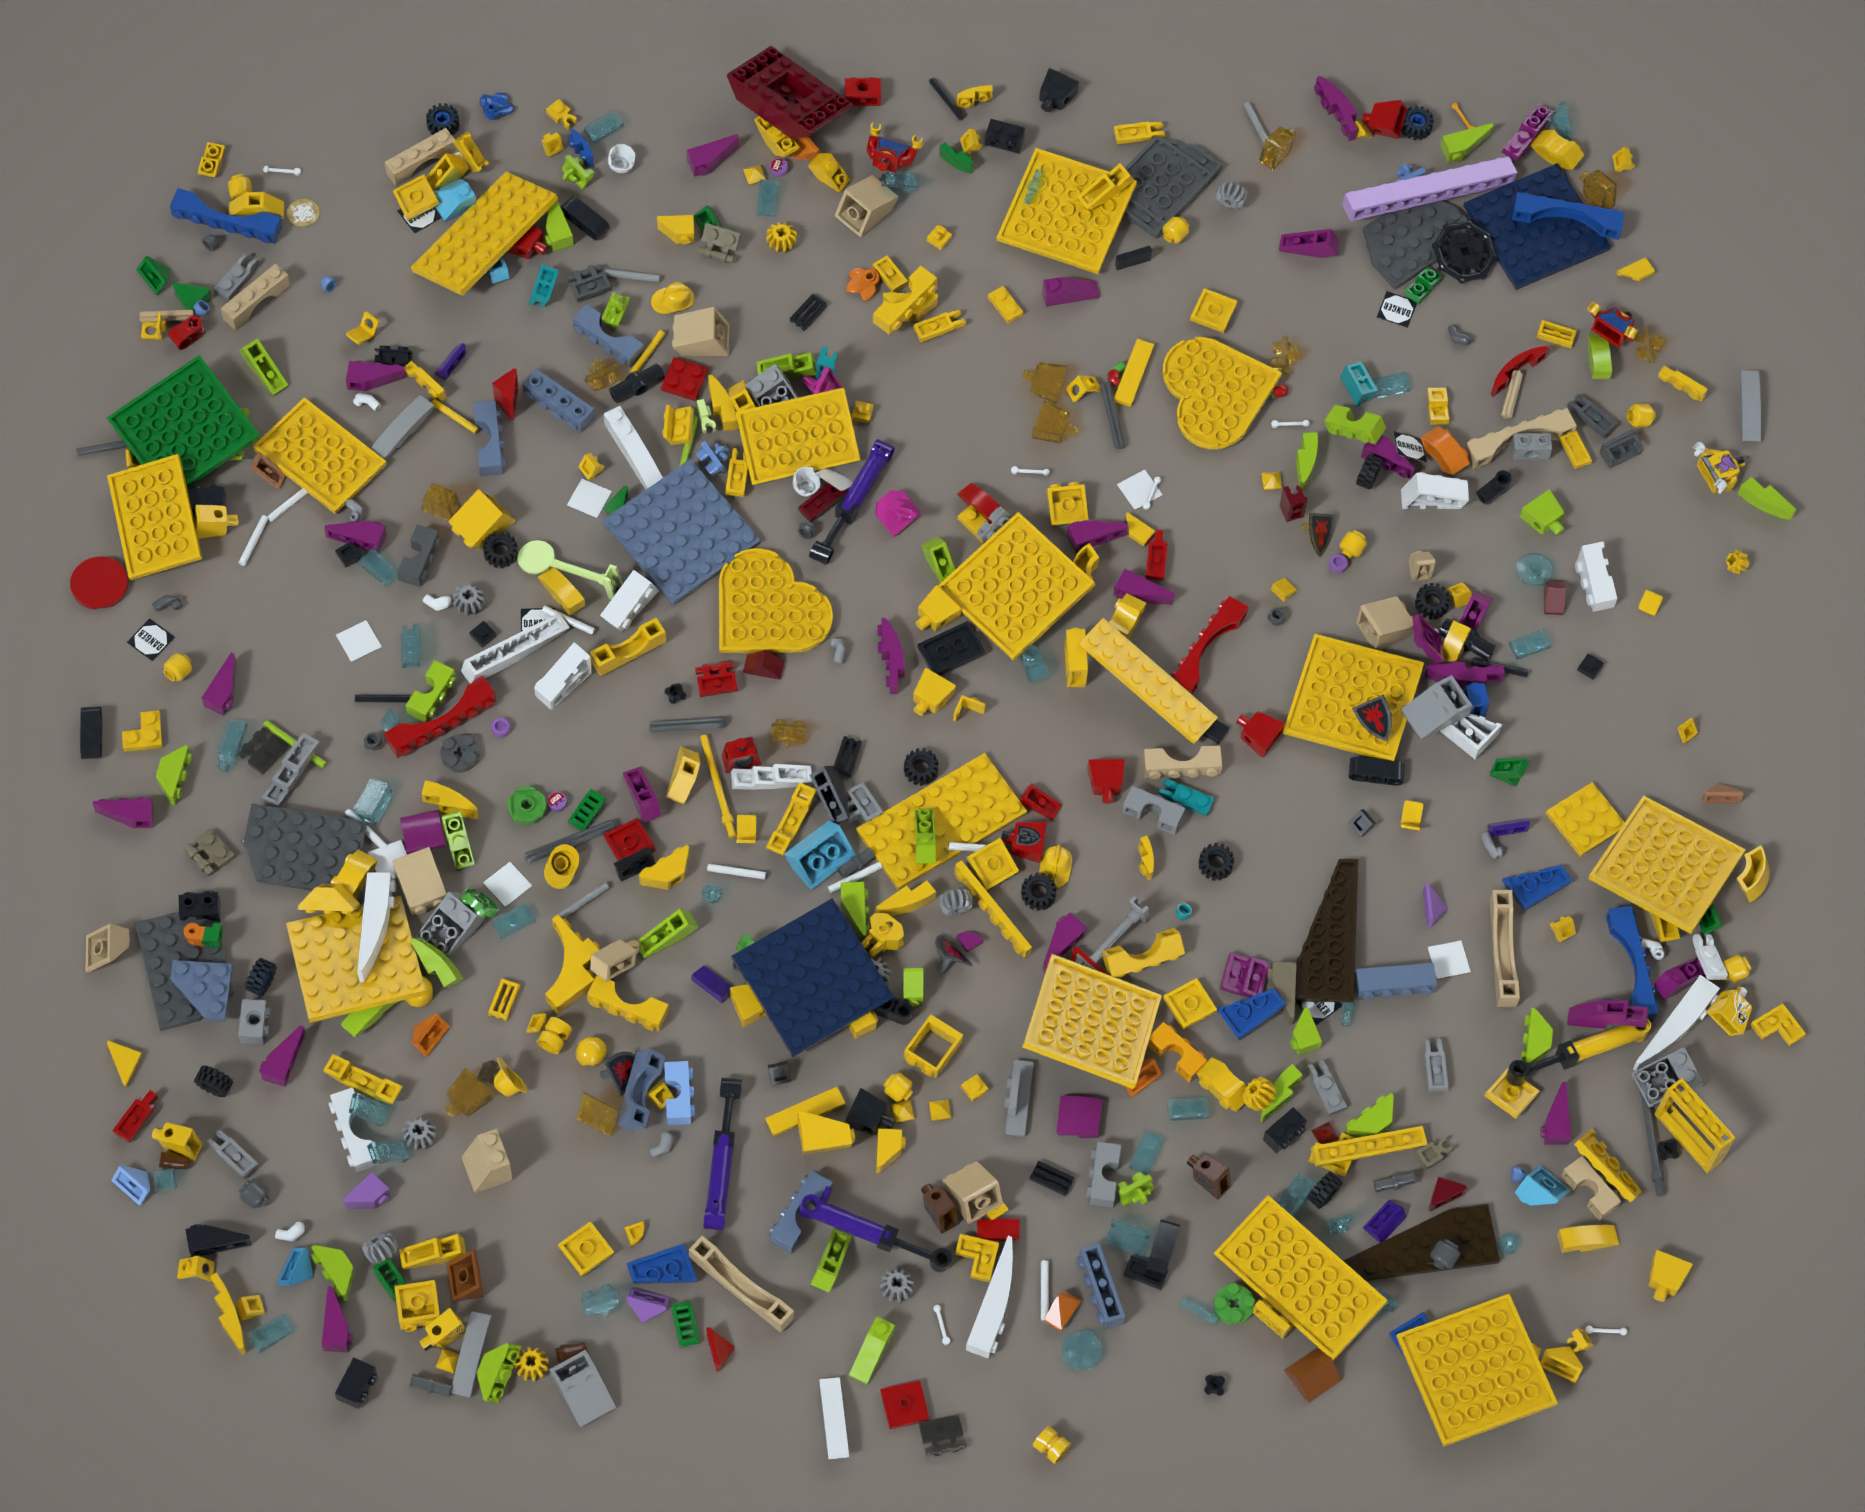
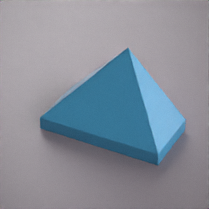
M293 1247L276 1283L278 1285L292 1286L314 1278L309 1253L306 1248Z

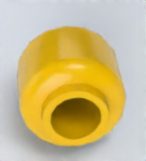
M244 174L232 176L231 180L227 183L229 195L232 199H236L245 192H253L251 180L245 177Z
M1172 217L1162 227L1164 239L1169 243H1180L1189 233L1188 222L1182 217Z
M1646 403L1633 404L1627 411V421L1633 427H1649L1656 417L1652 406Z
M1353 530V532L1348 531L1339 544L1342 550L1341 554L1348 559L1352 557L1358 558L1367 546L1366 537L1356 530Z
M175 653L163 665V672L171 681H182L192 671L191 659L186 654Z
M1737 954L1723 961L1728 974L1725 980L1730 979L1732 983H1737L1747 978L1750 974L1749 971L1752 970L1745 956L1741 957Z
M892 1073L883 1084L885 1087L884 1093L896 1102H900L902 1099L907 1101L913 1093L911 1090L913 1083L902 1073Z

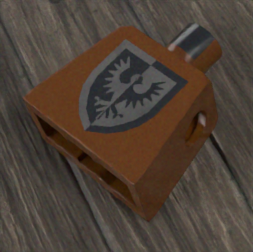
M1207 1154L1203 1155L1201 1159L1195 1155L1188 1159L1187 1165L1193 1169L1194 1180L1219 1200L1231 1187L1230 1169Z
M931 1184L923 1186L921 1192L924 1194V1207L940 1233L943 1234L959 1225L957 1207L941 1186L933 1188Z

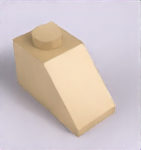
M1416 551L1410 554L1408 564L1412 582L1431 580L1436 562L1429 551Z

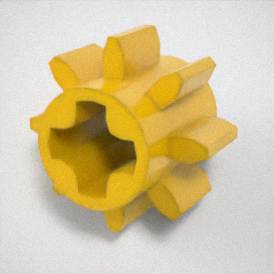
M1735 550V553H1729L1726 559L1727 570L1736 574H1740V571H1746L1750 563L1747 559L1748 554L1739 550Z

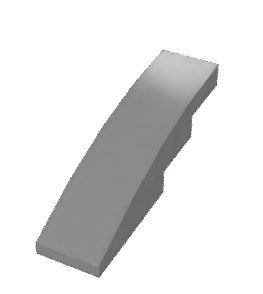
M1740 370L1739 407L1741 442H1761L1759 371Z
M419 395L388 426L370 449L387 461L396 447L400 448L408 436L416 432L435 405L422 395Z
M302 733L282 760V766L272 778V784L261 797L262 802L272 807H281L320 743L318 740Z
M471 1311L450 1393L472 1397L477 1370L484 1353L492 1315Z

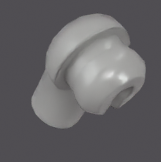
M834 637L831 640V647L836 648L833 662L842 664L845 645L843 639Z
M1482 833L1481 838L1489 855L1494 859L1502 857V848H1495L1490 833Z

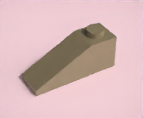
M1273 961L1272 967L1268 968L1267 980H1271V989L1275 988L1287 1006L1281 1010L1288 1024L1292 1025L1295 1014L1296 963Z

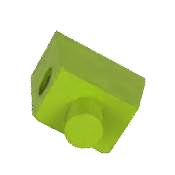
M1547 490L1522 507L1520 518L1540 534H1545L1551 529L1558 536L1565 530L1561 525L1564 511L1550 490Z

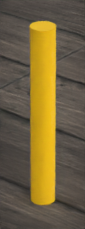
M659 330L629 371L630 373L639 371L665 336L662 330Z
M436 399L431 402L435 405V408L474 434L478 433L479 427Z

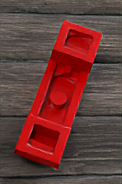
M1548 346L1532 348L1512 358L1498 373L1491 396L1494 397L1507 387L1509 376L1512 375L1514 370H1519L1527 363L1535 367L1546 359L1550 348Z
M973 483L968 484L957 493L968 506L972 505L990 524L992 523L989 517L1000 505L989 494Z

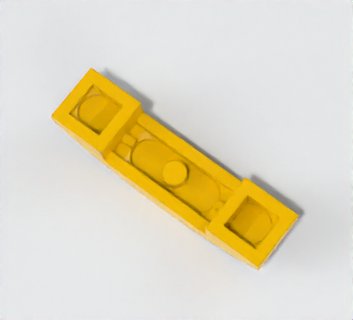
M799 782L791 797V802L778 828L773 832L766 849L784 856L810 809L817 792L816 789Z
M332 1054L323 1069V1072L350 1088L353 1087L355 1091L389 1104L395 1102L403 1088L401 1085L386 1078L383 1080L365 1072Z

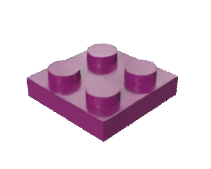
M1418 613L1412 617L1414 643L1418 648L1421 647L1425 651L1428 658L1433 659L1438 664L1444 660L1441 635Z

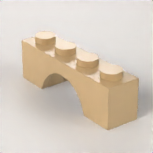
M444 128L385 161L387 176L395 186L410 179L416 168L425 161L433 158L441 159L445 153H456L457 148L453 143L455 139L447 128Z
M275 263L221 308L223 320L236 331L250 319L252 311L259 302L268 296H279L290 286L288 274Z
M1220 745L1201 746L1199 753L1187 761L1172 759L1163 748L1144 749V778L1217 776L1221 774L1222 770Z

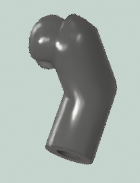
M1455 324L1448 326L1449 334L1455 344H1471L1472 338L1470 335L1458 332Z
M164 595L152 603L156 611L166 605L172 606L174 610H179L182 607L180 598L171 595Z

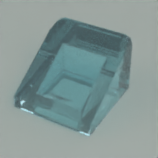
M392 708L387 711L381 720L385 732L400 724Z
M1379 1288L1378 1292L1388 1300V1303L1381 1310L1395 1312L1397 1302Z

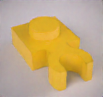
M560 99L545 109L546 114L557 124L562 121L567 130L570 129L568 122L572 121L574 124H577V118L574 115H570L571 109Z

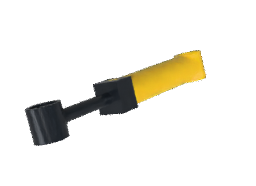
M1647 1018L1646 1027L1620 1025L1573 1043L1571 1040L1561 1043L1557 1047L1556 1055L1529 1065L1522 1060H1514L1509 1066L1506 1079L1513 1086H1521L1524 1084L1529 1073L1558 1062L1561 1063L1565 1070L1576 1066L1579 1061L1631 1042H1643L1649 1034L1651 1022Z

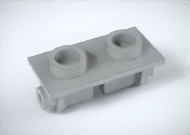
M1001 506L998 509L996 508L989 517L992 523L989 524L985 521L980 529L977 530V536L986 542L1013 516Z

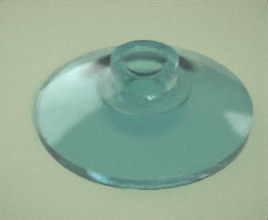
M1538 553L1524 555L1518 560L1516 565V573L1519 579L1531 586H1540L1547 583L1552 578L1554 572L1552 562L1546 556Z

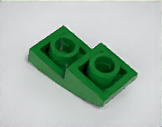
M946 142L940 145L939 155L947 163L969 174L973 172L974 161L970 155H966L963 150L957 153Z
M1427 266L1417 276L1416 280L1406 288L1404 295L1419 304L1437 285L1442 276Z

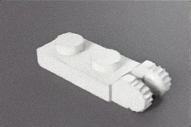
M1694 934L1692 940L1696 949L1695 952L1707 980H1725L1728 974L1716 946H1714V939L1711 934L1704 935V939L1699 934Z

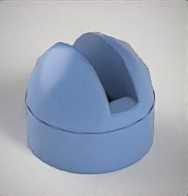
M330 276L323 277L321 280V287L326 292H332L337 286V281Z
M198 300L193 307L195 314L198 316H203L210 311L209 305L204 300Z
M1511 1167L1512 1183L1522 1182L1526 1177L1525 1170L1522 1167Z

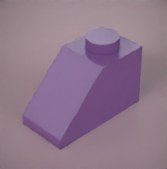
M372 1172L343 1198V1203L347 1209L377 1208L388 1201L390 1191Z

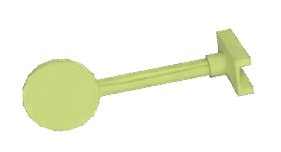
M536 540L525 544L517 556L519 566L529 574L543 573L550 567H554L599 582L600 585L605 587L608 598L611 600L616 594V588H621L623 585L617 566L610 564L605 574H599L556 560L553 548L545 541Z

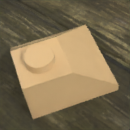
M110 923L86 935L85 972L89 973L113 961L129 948V929Z

